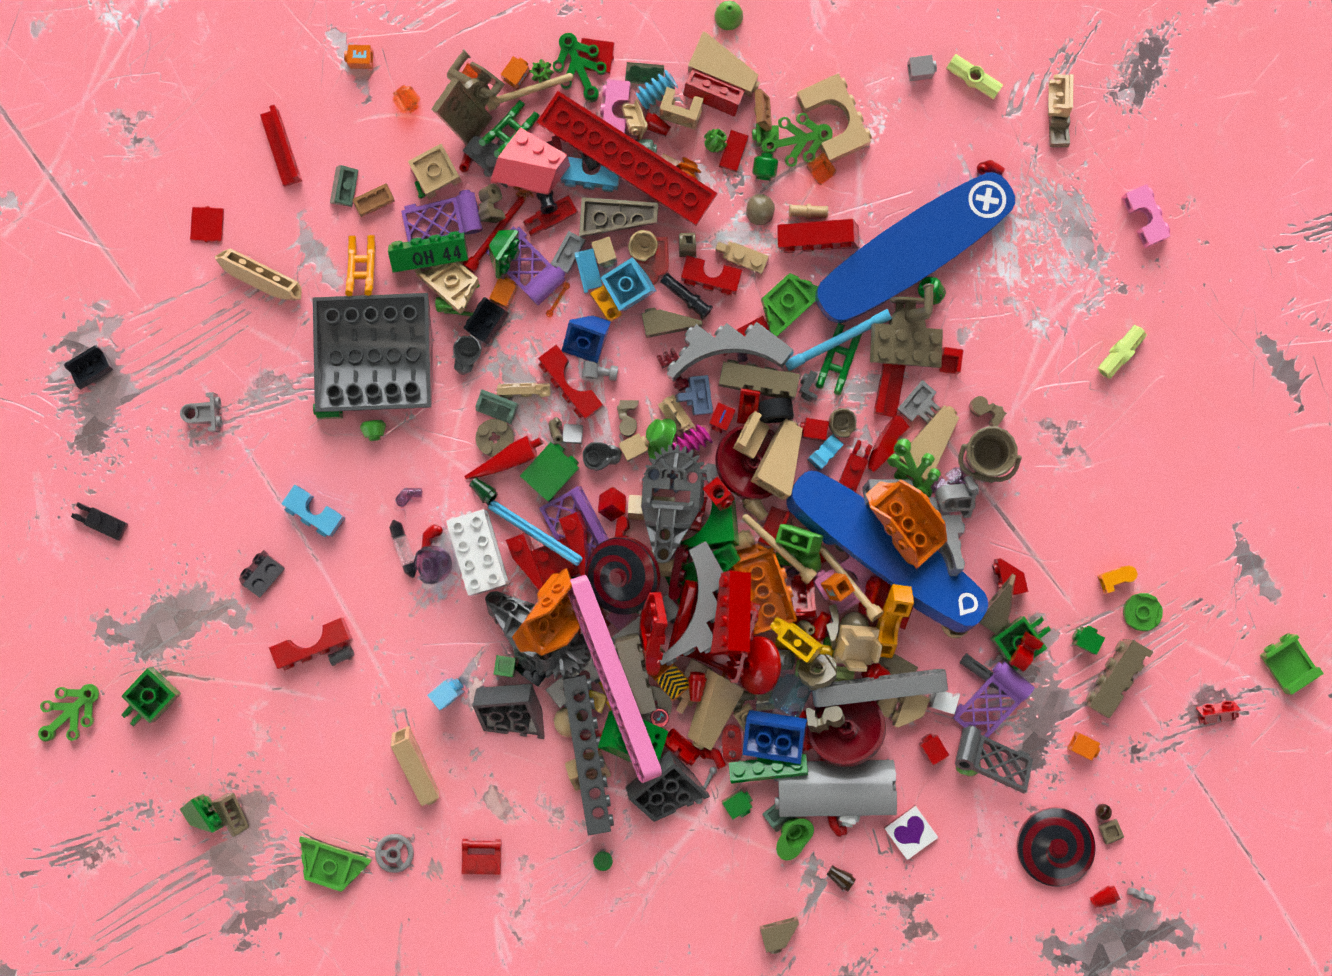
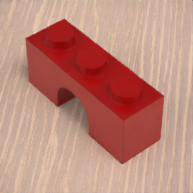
M686 256L681 275V281H684L685 285L695 287L696 284L703 286L702 289L713 292L715 289L721 291V294L726 296L736 295L742 269L724 265L719 276L709 277L704 272L705 260Z

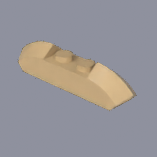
M231 248L215 256V260L228 274L244 283L283 300H301L302 288L297 281Z

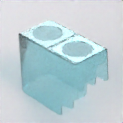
M786 674L784 678L779 677L769 698V703L783 715L799 717L812 690L804 685L797 676Z

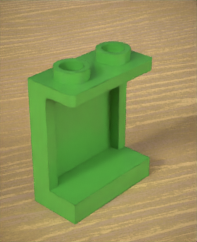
M1287 633L1279 638L1280 642L1277 644H1270L1265 647L1260 657L1284 693L1292 695L1324 673L1320 667H1315L1297 640L1299 636Z

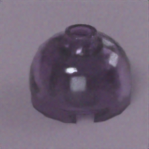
M430 545L422 547L421 550L416 552L414 568L420 574L418 576L419 579L425 584L432 585L444 581L449 576L452 570V560L444 548Z

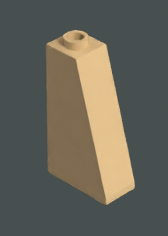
M702 32L689 62L688 71L691 72L692 69L701 71L744 89V95L751 97L752 92H755L760 85L758 81L759 74L708 33Z
M944 405L929 423L911 441L910 452L917 468L921 464V459L925 453H929L935 458L932 465L927 467L922 474L923 482L928 478L927 475L930 469L937 467L958 422L957 411L951 406L947 407ZM899 455L901 462L907 466L904 456Z
M787 419L780 423L751 482L783 501L790 497L792 493L803 429L795 421Z
M708 669L705 676L707 682L702 700L697 702L687 736L694 741L692 744L701 750L704 747L712 750L745 690L736 683H730L729 679Z
M410 726L392 733L391 748L421 806L435 803L439 798V789Z

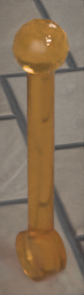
M568 282L563 284V289L551 309L546 311L547 317L550 318L554 315V309L565 291L570 288Z

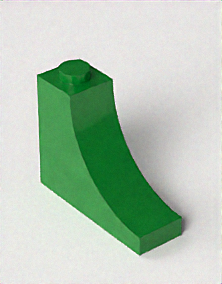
M733 500L730 507L721 511L712 502L709 518L703 528L689 539L681 541V544L689 545L688 551L704 541L707 542L711 550L719 549L730 543H733L734 546L739 545L735 500Z

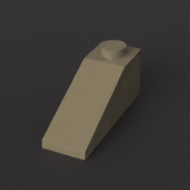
M648 308L642 313L646 338L686 331L690 327L694 328L696 324L702 327L701 320L661 309Z
M1014 574L1007 579L988 602L987 611L979 622L995 634H998L1001 629H1006L1010 623L1009 616L1016 577Z

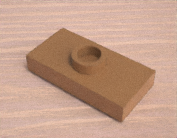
M760 88L755 90L756 107H754L756 123L765 131L772 130L770 97Z
M387 183L352 199L360 217H364L395 202Z

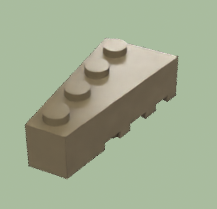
M582 197L579 236L585 237L658 224L659 203Z
M728 359L727 362L723 361L718 386L740 391L741 389L760 391V395L790 398L793 401L796 397L800 374L790 371H778L770 367L760 368L750 363L742 365L738 361Z
M633 633L614 638V647L640 714L656 711L638 634Z
M1123 639V641L1120 640L1115 647L1116 653L1113 658L1110 657L1105 664V672L1098 676L1094 691L1091 690L1086 697L1087 703L1085 705L1104 717L1110 718L1124 698L1122 692H1126L1134 683L1133 675L1141 672L1144 667L1143 660L1146 656L1150 658L1153 654V651L1135 640Z

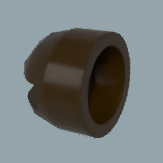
M1099 804L1095 809V814L1098 818L1107 820L1112 815V809L1106 804ZM1106 808H1108V810H1107L1105 816L1102 817V815H1103V813L1105 812Z

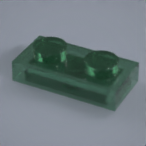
M627 62L625 81L635 84H645V82H648L652 85V78L659 81L658 74L664 77V65Z

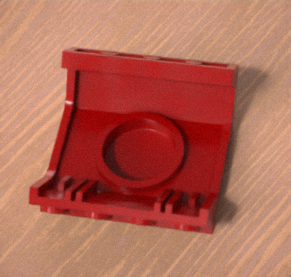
M685 580L668 650L682 637L692 620L698 598V582ZM713 591L712 593L717 601L718 593H716V591ZM752 601L750 642L753 639L754 628L758 621L760 605ZM708 621L706 623L713 634L714 623ZM696 646L693 648L694 652L684 656L697 659L725 672L730 683L738 684L739 678L743 676V663L748 658L749 652L733 656L710 654L711 651L705 654L704 651L700 653Z

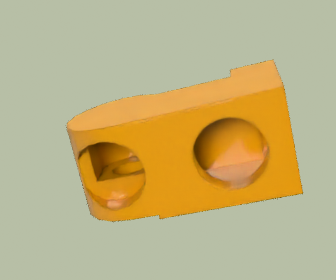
M605 285L590 293L608 321L612 322L622 316L621 311L618 310Z
M1129 565L1097 576L1103 592L1111 593L1115 591L1114 585L1122 582H1133L1136 580L1138 573L1135 567Z

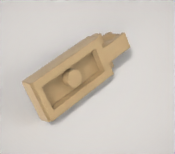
M730 241L728 245L718 242L715 251L724 254L723 258L726 261L759 274L763 273L769 257L766 254Z
M550 383L499 384L497 386V395H502L503 398H510L515 394H521V397H531L532 394L547 397L551 394Z

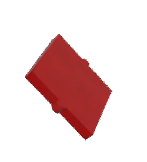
M582 38L581 43L588 46L596 45L599 49V54L597 57L591 58L588 53L578 51V55L596 63L604 62L607 69L605 73L610 74L612 60H614L613 51L615 43ZM596 49L590 50L591 54H595L597 52ZM598 66L597 69L599 71H603L604 67ZM584 67L585 70L594 71V70H591V69H588V68Z
M209 206L192 207L190 240L204 241L205 243H208V241L222 242L224 208H210Z

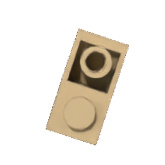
M923 695L900 697L898 703H900L898 711L894 710L891 721H893L892 725L899 728L922 718L930 698Z

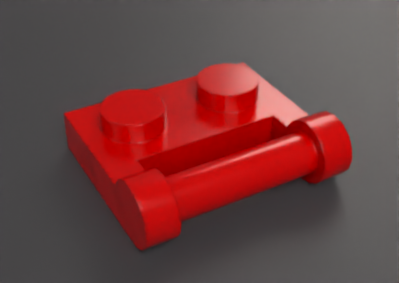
M462 839L461 874L500 875L502 840L469 841V839ZM469 848L495 849V854H470Z

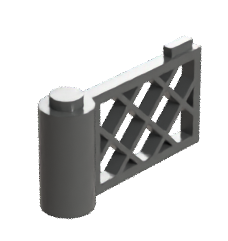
M968 726L962 730L955 765L962 770H973L1021 793H1025L1028 788L1033 758L1029 757L1030 754L1022 750L1015 751L982 736L976 727ZM983 744L989 745L992 752L987 754ZM999 752L1006 753L1010 760L1004 762ZM992 755H995L999 762L996 766L992 764L989 758ZM984 759L989 768L984 769L980 767V760ZM1016 760L1026 762L1025 769L1021 770ZM1012 763L1017 772L1011 774L1006 764ZM1002 767L1006 776H1000L996 769ZM1019 775L1022 785L1017 784L1013 777Z

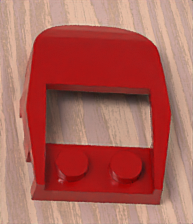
M661 592L649 593L641 611L639 633L646 671L650 676H657L659 673L660 660L663 658L660 645H665V630L668 626Z

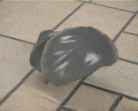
M462 336L454 342V369L462 375L472 371L474 363L481 355V343L475 337Z
M591 442L583 450V461L589 469L598 471L604 469L609 464L616 465L619 463L622 452L615 445Z

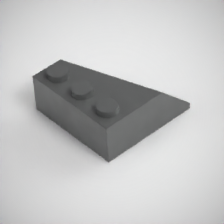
M532 684L476 688L472 706L483 731L508 734L510 731L520 733V736L527 737V734L537 735L539 739H544L542 707Z
M670 751L660 758L659 764L662 770L660 777L645 783H641L637 777L625 787L630 801L654 822L675 813L678 808L685 805L687 807L693 805L694 801L710 797L694 773Z

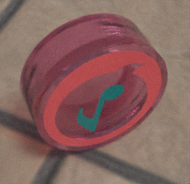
M656 708V711H652L650 714V721L652 724L662 728L668 724L669 714L663 708Z

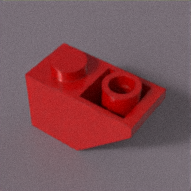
M1001 558L994 559L992 568L994 574L998 576V590L1014 574L1016 577L1013 595L1029 592L1024 572Z

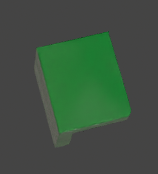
M496 655L493 674L515 677L518 657Z

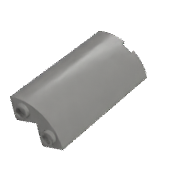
M868 760L851 767L836 766L826 761H807L808 775L774 779V781H778V797H775V809H779V817L897 815L894 760Z

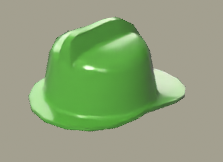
M670 418L663 420L655 419L648 426L646 438L649 442L648 455L650 458L656 459L654 452L661 455L662 447L668 452V445L672 446L677 430L674 420Z
M795 818L787 820L782 826L781 836L777 842V855L785 861L796 858L813 836V824L807 819Z

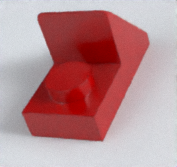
M741 389L737 423L745 424L753 412H758L760 391Z

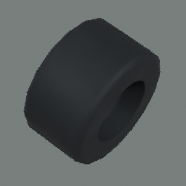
M773 398L759 402V413L762 415L760 421L763 423H780L785 419L791 420L794 418L792 399Z

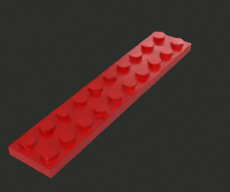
M559 91L556 92L537 121L538 125L695 226L698 225L718 195L717 192Z

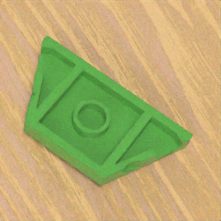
M789 273L762 297L761 302L770 332L777 337L816 301L815 292L818 286Z
M304 836L299 838L302 850L301 858L304 865V880L340 892L372 861L370 858Z

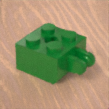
M1020 616L1010 623L1006 629L1000 630L998 634L990 638L1008 665L1015 671L1019 668L1009 664L1012 655L1017 649L1015 641L1021 640L1025 632L1040 639L1051 631L1049 626L1043 628L1038 633L1033 629L1044 621L1042 616L1031 623L1028 622L1025 616ZM1045 644L1039 650L1036 649L1034 651V658L1047 649Z
M154 667L147 668L121 696L129 704L122 713V716L124 718L128 717L135 709L138 714L130 722L133 727L142 718L149 723H153L182 693ZM149 692H153L154 697L152 699L149 698L151 695Z

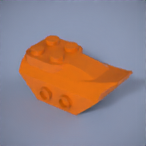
M900 479L895 483L880 481L865 494L869 501L870 509L883 524L886 533L892 536V543L905 561L908 564L914 565L916 569L947 542L945 521L942 519L941 513L930 503L929 497L921 490Z
M757 543L752 545V547L737 550L741 560L731 570L751 573V601L760 605L754 635L773 630L770 625L776 617L788 623L796 622L797 618L791 601L794 595L791 586H786L784 579H787V574L784 567L780 568L774 549L765 548Z
M567 568L559 574L554 573L550 576L537 594L538 602L513 634L512 638L520 652H536L543 656L567 646L579 631L580 625L567 594L572 587V578Z

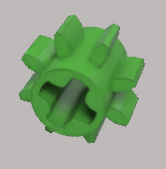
M542 59L539 60V63H532V70H529L534 75L532 80L535 82L539 80L540 83L551 79L550 77L554 73L550 69L551 63H545Z
M720 129L709 130L704 135L706 139L704 145L710 152L718 153L727 146L725 143L727 136Z

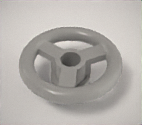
M390 834L383 837L377 844L375 857L378 865L383 870L390 873H399L407 869L412 863L414 850L411 842L406 837L399 834ZM399 840L395 847L382 850L386 842ZM403 844L406 845L408 850V857L405 863L401 860L400 851ZM391 851H395L397 857H393ZM381 856H385V859L390 863L396 862L398 867L386 865Z

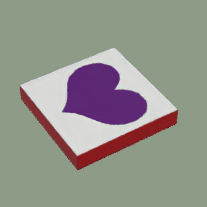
M916 805L884 827L906 860L939 838Z

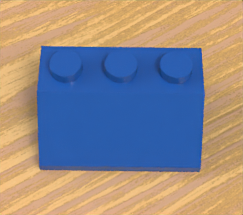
M749 710L746 718L742 755L801 764L807 719Z

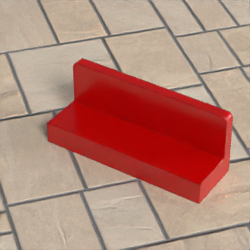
M692 69L686 81L683 95L690 99H693L694 96L703 98V104L735 117L745 90Z
M882 364L873 414L888 417L897 415L906 365Z

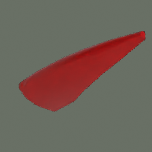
M525 436L508 445L501 452L464 477L465 479L483 477L526 463L537 457L536 447L543 444L542 440L537 438L531 441L528 436Z

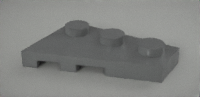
M474 136L463 149V152L492 176L498 159L494 156V151L500 146L491 142L481 146L479 144L481 138ZM500 183L505 188L508 187L507 184Z

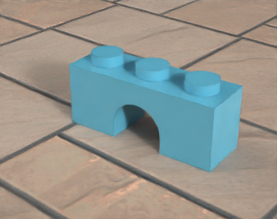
M568 157L570 166L561 177V183H564L565 186L576 187V185H581L589 190H594L596 187L602 188V191L605 192L618 190L620 177L601 165L598 173L588 175L583 171V159Z
M294 485L281 503L286 507L284 510L292 516L295 514L301 517L300 521L310 527L312 524L318 528L316 532L320 535L333 537L345 517L328 506L320 514L313 515L310 512L309 504L314 496L301 487Z
M449 678L427 696L439 710H442L464 693L462 689L464 686L457 678Z

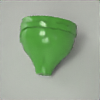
M731 0L724 1L716 8L714 14L715 21L724 30H734L742 23L743 11L736 2Z

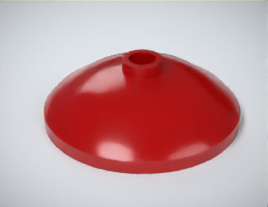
M763 636L753 637L750 642L748 658L743 663L744 673L739 680L748 692L755 695L767 694L776 686L780 677L781 659L779 651L770 639Z

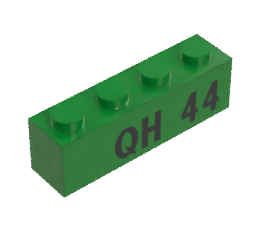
M454 231L445 236L436 234L427 239L413 238L409 242H392L388 246V255L392 272L394 273L468 260V249L464 232Z

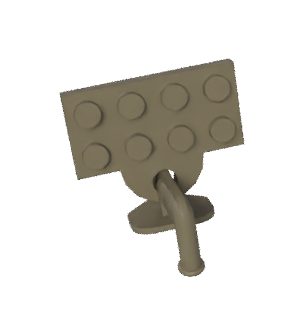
M463 49V52L457 57L447 72V78L450 80V83L446 86V89L431 110L465 145H468L474 136L480 137L493 118L485 107L489 98L496 96L505 84L484 67L474 62H471L470 66L478 74L477 78H470L459 72L464 62L471 58L466 50ZM488 84L493 85L491 90L489 89Z
M933 284L923 285L924 298H890V302L896 304V309L891 316L892 319L889 321V324L874 323L871 325V363L941 368L943 329L926 328L925 320L929 319L933 313ZM916 304H924V307L916 309Z

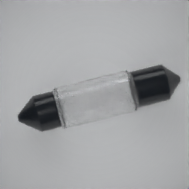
M392 520L389 529L398 559L404 573L414 578L417 566L408 537L405 534L402 523Z

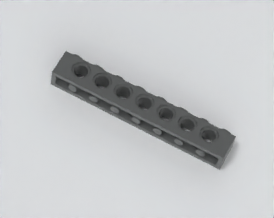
M666 594L662 599L667 615V623L671 622L673 624L675 623L678 606ZM640 616L611 638L613 644L615 643L614 638L637 633L640 639ZM590 655L588 656L589 662H585V668L578 667L580 672L583 670L588 671L591 683L594 681L597 684L601 680ZM572 671L573 676H579L580 672ZM568 673L565 674V678L573 677L570 676ZM561 677L545 690L559 708L563 705L567 708ZM576 691L573 697L576 696L578 693L580 694V696H582L584 692Z
M586 674L562 678L587 833L589 836L611 832L610 826H614L613 815H608L607 807L611 806L609 795H605L604 787H608L606 775L602 776L601 768L605 766L603 756L598 754L600 736L596 737L595 735L598 723L597 717H592L591 710L595 709L594 699L589 698L588 690H592L590 678L586 679ZM576 691L584 692L585 698L582 701L574 699L573 695ZM580 710H585L588 713L586 720L581 721L577 718V713ZM582 730H589L591 737L583 740L580 737V732ZM586 749H591L594 751V756L591 759H586L583 756V752ZM589 769H595L597 776L592 779L588 778L586 772ZM591 789H599L600 795L597 798L591 797L589 795ZM595 808L603 809L604 813L601 817H595L592 814Z

